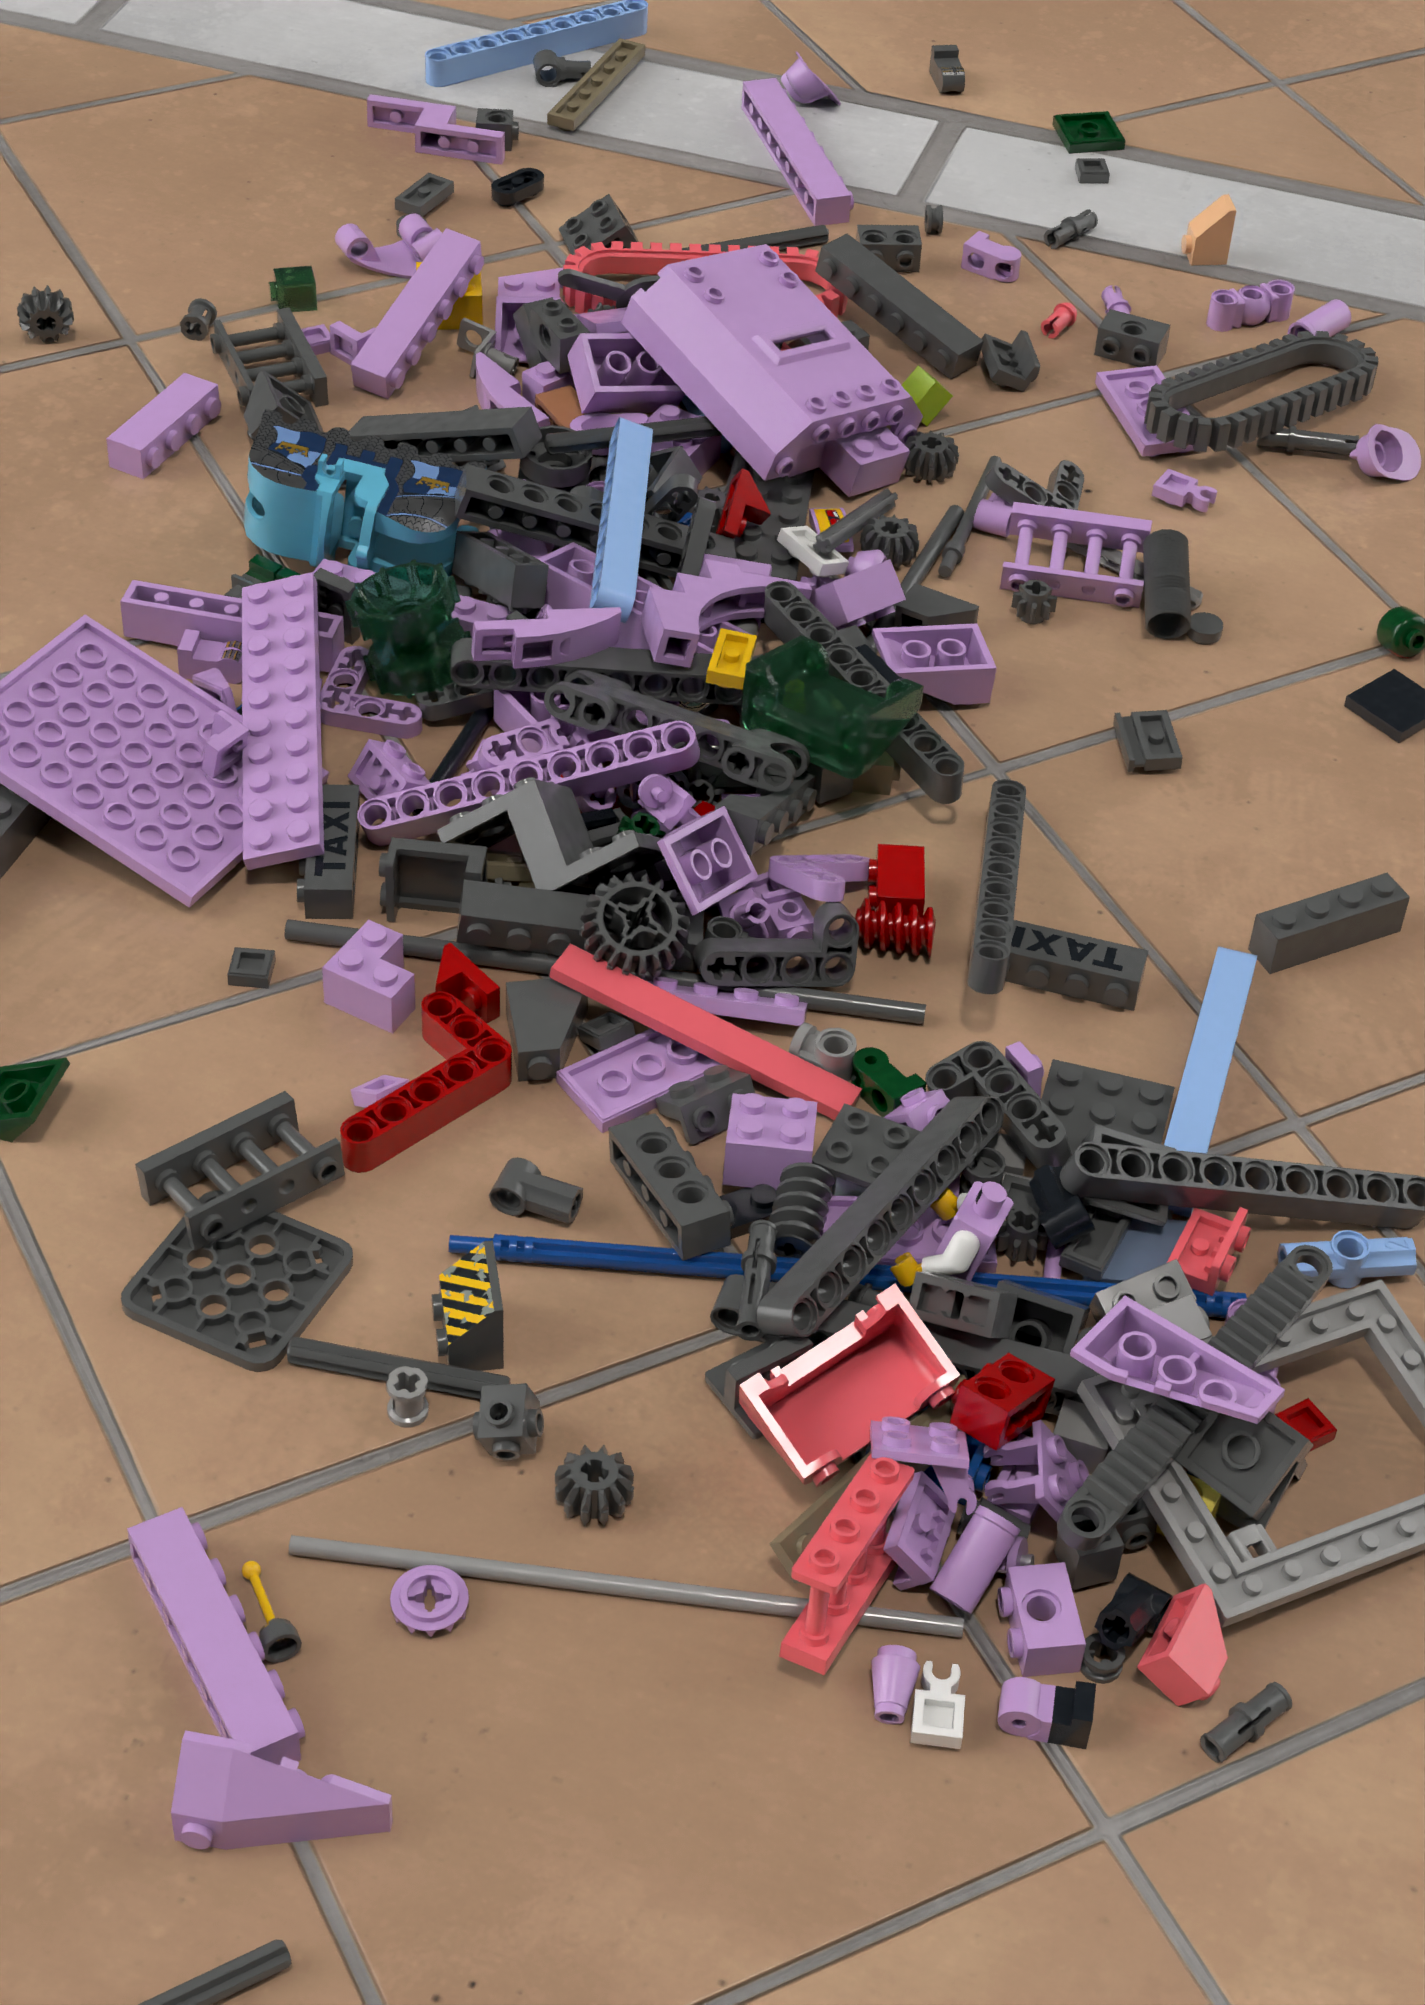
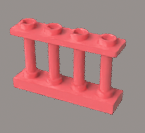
M871 1454L868 1456L792 1567L791 1577L811 1586L809 1602L782 1640L779 1657L822 1675L826 1674L897 1564L883 1550L888 1533H886L887 1518L913 1480L915 1471L913 1467L887 1457L872 1458Z

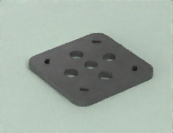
M221 1190L210 1191L203 1194L198 1200L205 1204L224 1193ZM273 1211L194 1251L190 1247L185 1217H183L124 1287L121 1293L122 1309L126 1316L143 1325L244 1369L254 1372H265L273 1369L281 1362L287 1354L291 1338L301 1336L351 1271L353 1266V1250L349 1243L341 1238ZM263 1243L274 1247L270 1253L263 1255L255 1254L251 1251V1248L255 1245ZM198 1257L212 1260V1263L204 1268L197 1269L189 1265L190 1261ZM322 1259V1263L316 1264L315 1260ZM236 1273H243L250 1277L246 1283L240 1285L230 1284L226 1281L228 1277ZM277 1289L284 1290L289 1294L280 1301H271L265 1298L269 1291ZM160 1294L161 1298L153 1302L152 1296ZM218 1303L226 1307L218 1315H207L202 1312L203 1308L209 1304ZM261 1340L266 1342V1345L249 1348V1343Z

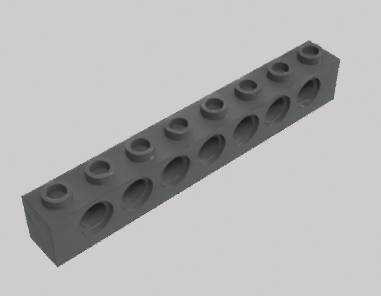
M466 464L455 491L456 518L561 547L574 542L596 553L602 509L601 501ZM644 514L639 568L676 578L689 526ZM710 532L705 554L736 559L734 539Z

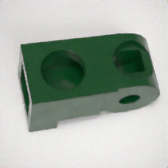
M873 1047L862 1048L853 1056L851 1083L862 1088L860 1097L881 1117H885L902 1105L900 1098L908 1092L917 1088H923L924 1092H926V1082L918 1074L915 1073L909 1077L904 1076L896 1067L889 1063L887 1054L880 1049Z

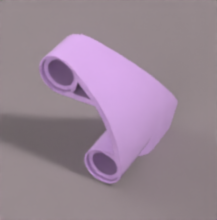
M415 213L409 214L401 220L399 233L403 240L394 244L374 248L371 241L355 224H346L339 228L335 235V242L350 261L359 266L386 275L411 279L416 272V262H423L442 235V232L438 228L433 230L420 215Z

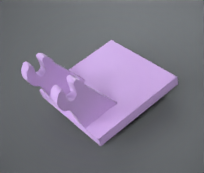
M893 1416L883 1417L882 1422L871 1420L870 1441L872 1458L887 1457L895 1461L932 1465L947 1498L950 1511L956 1513L958 1500L964 1498L967 1500L966 1514L970 1515L974 1512L977 1506V1499L974 1493V1481L968 1474L970 1459L965 1432L958 1431L957 1426L944 1422H932L929 1424V1427L910 1425L909 1420Z
M1042 1420L1032 1422L1033 1438L1009 1442L997 1451L985 1445L984 1458L991 1457V1465L993 1466L1038 1465L1039 1475L1012 1481L997 1479L988 1482L985 1485V1496L992 1495L993 1504H1040L1057 1522L1068 1500L1077 1492L1089 1476L1084 1462L1076 1460L1067 1450L1063 1439L1059 1435H1054Z

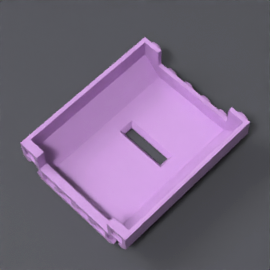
M767 244L667 264L657 273L660 277L657 282L647 291L640 288L630 298L621 324L764 481L789 475L795 468V462L801 448L846 438L850 435L872 431L889 425L891 426L890 431L904 445L907 437L916 436L917 428L923 415L911 395ZM805 337L812 343L780 351L775 345Z

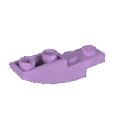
M482 352L476 354V393L482 409L532 406L538 426H550L549 417L521 396L520 382Z
M620 607L546 610L545 619L474 621L471 648L473 661L511 660L513 668L517 669L555 665L590 656L618 643L621 609Z

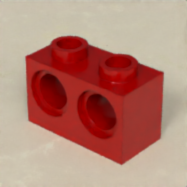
M1007 1353L993 1364L987 1363L978 1374L969 1380L964 1379L958 1384L951 1400L955 1406L950 1424L957 1426L958 1429L997 1451L1029 1428L1032 1422L1043 1418L1055 1378L1011 1353Z

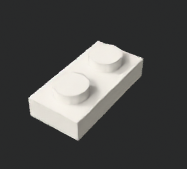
M798 526L780 529L777 541L788 550L791 556L804 563L813 575L826 578L829 575L845 574L849 561L835 549L824 555L820 549L815 551L813 544L817 542L816 536L818 534L808 526Z

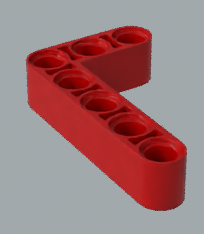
M443 991L433 992L426 995L421 1002L422 1037L426 1043L446 1060L349 1117L342 1123L340 1127L343 1164L348 1170L364 1173L375 1169L510 1086L512 1081V1048L510 1043L454 995Z

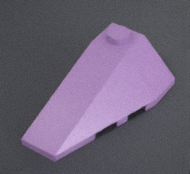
M1124 1296L1070 1352L1071 1357L1109 1380L1258 1424L1284 1396L1285 1389L1127 1296Z
M185 1730L182 1738L171 1809L175 1841L183 1842L185 1845L195 1849L213 1847L227 1850L391 1831L393 1817L392 1797L390 1794L334 1774L326 1775L320 1780L298 1769V1761L283 1756L278 1765L250 1755L253 1745L236 1739Z

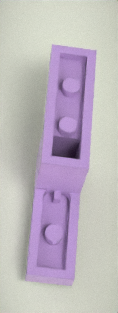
M372 94L367 98L368 127L415 133V152L501 165L505 159V132L456 125V106Z

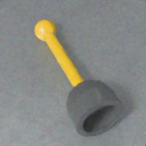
M247 1561L242 1566V1575L247 1580H250L267 1625L263 1626L259 1631V1639L264 1649L265 1659L274 1663L286 1661L299 1652L302 1645L300 1636L295 1626L289 1620L275 1617L259 1577L261 1567L256 1561Z

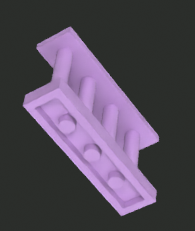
M1013 502L1009 534L1017 535L1019 538L1015 563L1005 561L1003 563L1000 589L1019 592L1020 584L1024 585L1029 580H1040L1052 588V596L1115 604L1120 607L1139 608L1144 581L1133 579L1136 553H1143V541L1150 535L1152 520ZM1033 538L1053 540L1049 568L1028 565ZM1067 542L1088 545L1084 572L1063 570ZM1102 547L1123 550L1119 577L1098 574Z

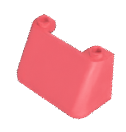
M896 1284L878 1294L875 1299L879 1304L873 1306L866 1313L862 1310L856 1314L854 1322L782 1369L777 1366L770 1370L769 1381L766 1378L764 1379L760 1373H757L740 1384V1405L804 1485L814 1482L816 1487L825 1484L840 1472L837 1467L839 1464L871 1444V1420L882 1422L883 1417L889 1416L908 1419L929 1404L933 1409L939 1408L952 1399L955 1393L953 1387L959 1381L960 1373Z

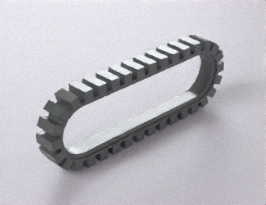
M1309 331L1298 332L1297 336L1290 333L1283 336L1282 340L1278 338L1271 340L1269 345L1266 343L1257 345L1256 350L1249 348L1243 350V354L1235 353L1230 355L1229 359L1225 357L1216 360V365L1210 362L1203 365L1202 369L1196 367L1189 370V374L1182 372L1175 375V379L1169 377L1163 379L1161 384L1156 383L1151 387V391H1149L1144 424H1147L1146 429L1150 434H1157V439L1164 443L1174 440L1173 446L1181 449H1186L1188 445H1193L1194 451L1207 452L1208 446L1215 452L1226 451L1227 445L1234 449L1242 446L1243 441L1250 443L1255 441L1257 436L1263 438L1270 435V431L1276 433L1283 430L1284 426L1288 428L1290 425L1294 426L1297 424V420L1304 422L1310 419V415L1317 417L1322 415L1324 410L1330 412L1335 410L1337 405L1343 407L1348 405L1350 400L1353 402L1361 400L1363 395L1367 396L1373 388L1379 362L1378 357L1375 356L1376 352L1371 347L1364 348L1365 343L1357 339L1348 342V336L1336 333L1334 337H1330L1328 331H1316L1315 336ZM1318 363L1345 370L1222 417H1197L1177 411L1180 408L1296 365Z

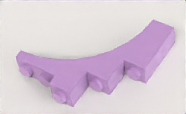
M705 559L700 576L677 573L672 590L649 587L640 621L653 660L658 663L690 668L700 632L712 625L729 620L764 618L765 588L772 582H790L808 600L812 593L810 583L742 572L737 564Z

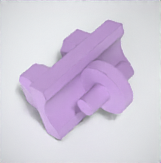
M651 774L641 781L638 788L640 798L638 803L669 830L675 825L679 828L701 817L692 808L697 801L666 775Z

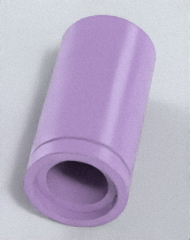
M1331 300L1289 326L1288 334L1291 333L1297 336L1298 332L1309 331L1315 336L1316 331H1328L1329 336L1332 337L1350 325L1351 312L1348 306L1341 300Z
M979 1505L929 1589L959 1609L972 1614L1021 1530L995 1512Z

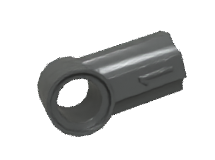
M517 1157L507 1161L489 1193V1198L496 1209L507 1215H520L524 1210L569 1224L573 1223L578 1215L583 1199V1188L543 1176L538 1167L531 1161Z

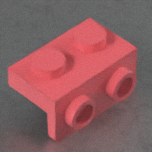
M1240 1207L1234 1220L1230 1221L1199 1208H1194L1167 1261L1168 1263L1175 1259L1178 1260L1192 1289L1213 1296L1220 1280L1228 1283L1237 1261V1257H1234L1233 1254L1235 1251L1241 1253L1244 1251L1251 1233V1228L1245 1226L1248 1210Z

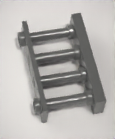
M290 308L277 309V323H274L273 327L229 335L220 319L214 320L215 334H210L212 351L214 354H219L237 389V397L241 407H247L254 387L252 382L256 381L257 375L262 369L275 378L295 375L296 378L300 377L298 380L282 383L297 393L304 392L305 395H309L315 407L328 405L327 376ZM272 340H276L277 343H282L279 345L236 352L234 348L238 346L267 342ZM283 357L286 360H291V362L245 369L243 365Z
M286 1091L135 1164L141 1196L150 1206L170 1196L186 1212L184 1217L189 1243L194 1251L345 1175L340 1142L334 1138L315 1148L300 1134L295 1102ZM283 1140L298 1157L278 1166L262 1150ZM246 1159L262 1175L240 1185L225 1168ZM208 1177L224 1194L202 1204L187 1187Z

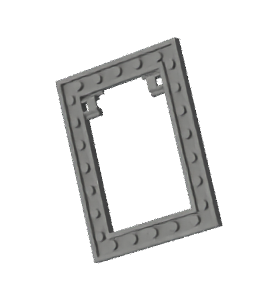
M1382 1279L1310 1303L1253 1369V1371L1259 1374L1364 1337L1425 1428V1342ZM1212 1337L1203 1339L1202 1341L1208 1344ZM1101 1374L1082 1380L1077 1389L1078 1394L1112 1450L1115 1449L1121 1439L1125 1438L1128 1431L1135 1427L1141 1416H1144L1150 1406L1154 1405L1160 1397L1159 1394L1109 1380ZM1175 1460L1142 1496L1143 1501L1194 1585L1199 1586L1206 1583L1212 1589L1221 1628L1425 1550V1494L1279 1549L1276 1548L1262 1524L1255 1525L1254 1523L1231 1532L1225 1537L1182 1465ZM1253 1546L1258 1557L1253 1558L1247 1548Z

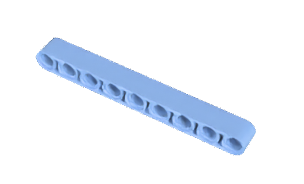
M622 0L432 48L425 52L426 83L433 87H445L533 64L534 56L541 50H552L556 53L557 57L615 43L619 38L626 40L642 36L647 33L648 3L645 0Z
M619 417L609 444L589 608L620 607V622L626 623L636 596L653 429Z
M1220 946L1217 948L1165 1139V1146L1175 1148L1177 1151L1206 1154L1208 1152L1258 955ZM1169 1206L1168 1210H1172L1173 1214L1190 1218L1193 1208Z

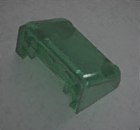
M802 635L746 663L741 713L744 728L750 731L756 728L765 729L798 741L809 751L811 763L849 779L858 778L873 767L918 712L922 704L924 686L909 679L901 678L893 681L887 688L886 698H883L828 675L830 664L827 651L817 641ZM794 750L786 751L795 756L800 757V755Z

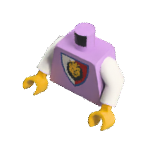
M980 1181L974 1182L969 1192L960 1194L958 1198L947 1187L941 1193L939 1199L930 1205L942 1220L947 1221L954 1217L934 1255L924 1257L922 1263L918 1264L911 1253L906 1252L895 1259L896 1265L892 1266L890 1271L904 1287L913 1285L916 1272H936L971 1281L1014 1204L1012 1199L1007 1197L1003 1186L991 1181L985 1183Z

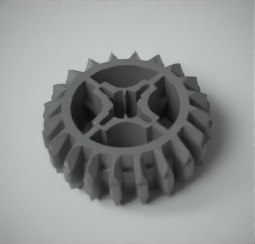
M630 872L625 876L624 883H622L614 875L610 879L608 886L602 883L597 886L596 895L591 894L588 896L585 903L587 908L582 910L580 920L584 924L580 928V937L587 938L584 943L585 951H596L593 959L597 962L602 959L607 961L606 968L609 970H613L617 966L622 969L623 975L635 972V976L643 980L646 971H648L656 978L660 976L662 968L668 971L673 968L675 959L681 958L685 951L684 945L688 943L690 937L689 932L686 931L690 925V919L683 915L686 909L685 902H674L677 896L676 890L666 893L662 891L664 886L663 880L658 881L654 886L648 883L649 877L647 874L643 875L641 881L638 882L635 881ZM625 904H637V905H635V906H627V905H625ZM652 911L662 921L665 931L661 930V925L653 920L651 916ZM642 918L641 924L636 929H633L630 936H627L629 929ZM604 922L609 924V929L617 934L619 938L618 943L610 937ZM634 948H643V949H646V950L638 951V950H632V949H634Z

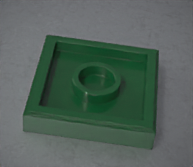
M1108 111L1053 115L1052 125L1069 154L1125 149L1126 140Z

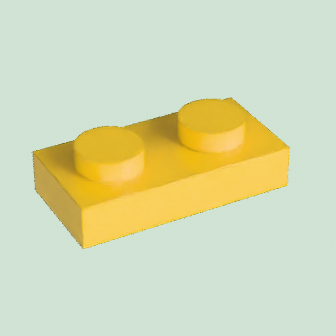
M720 628L707 669L706 683L716 684L722 688L743 690L755 651L757 635Z

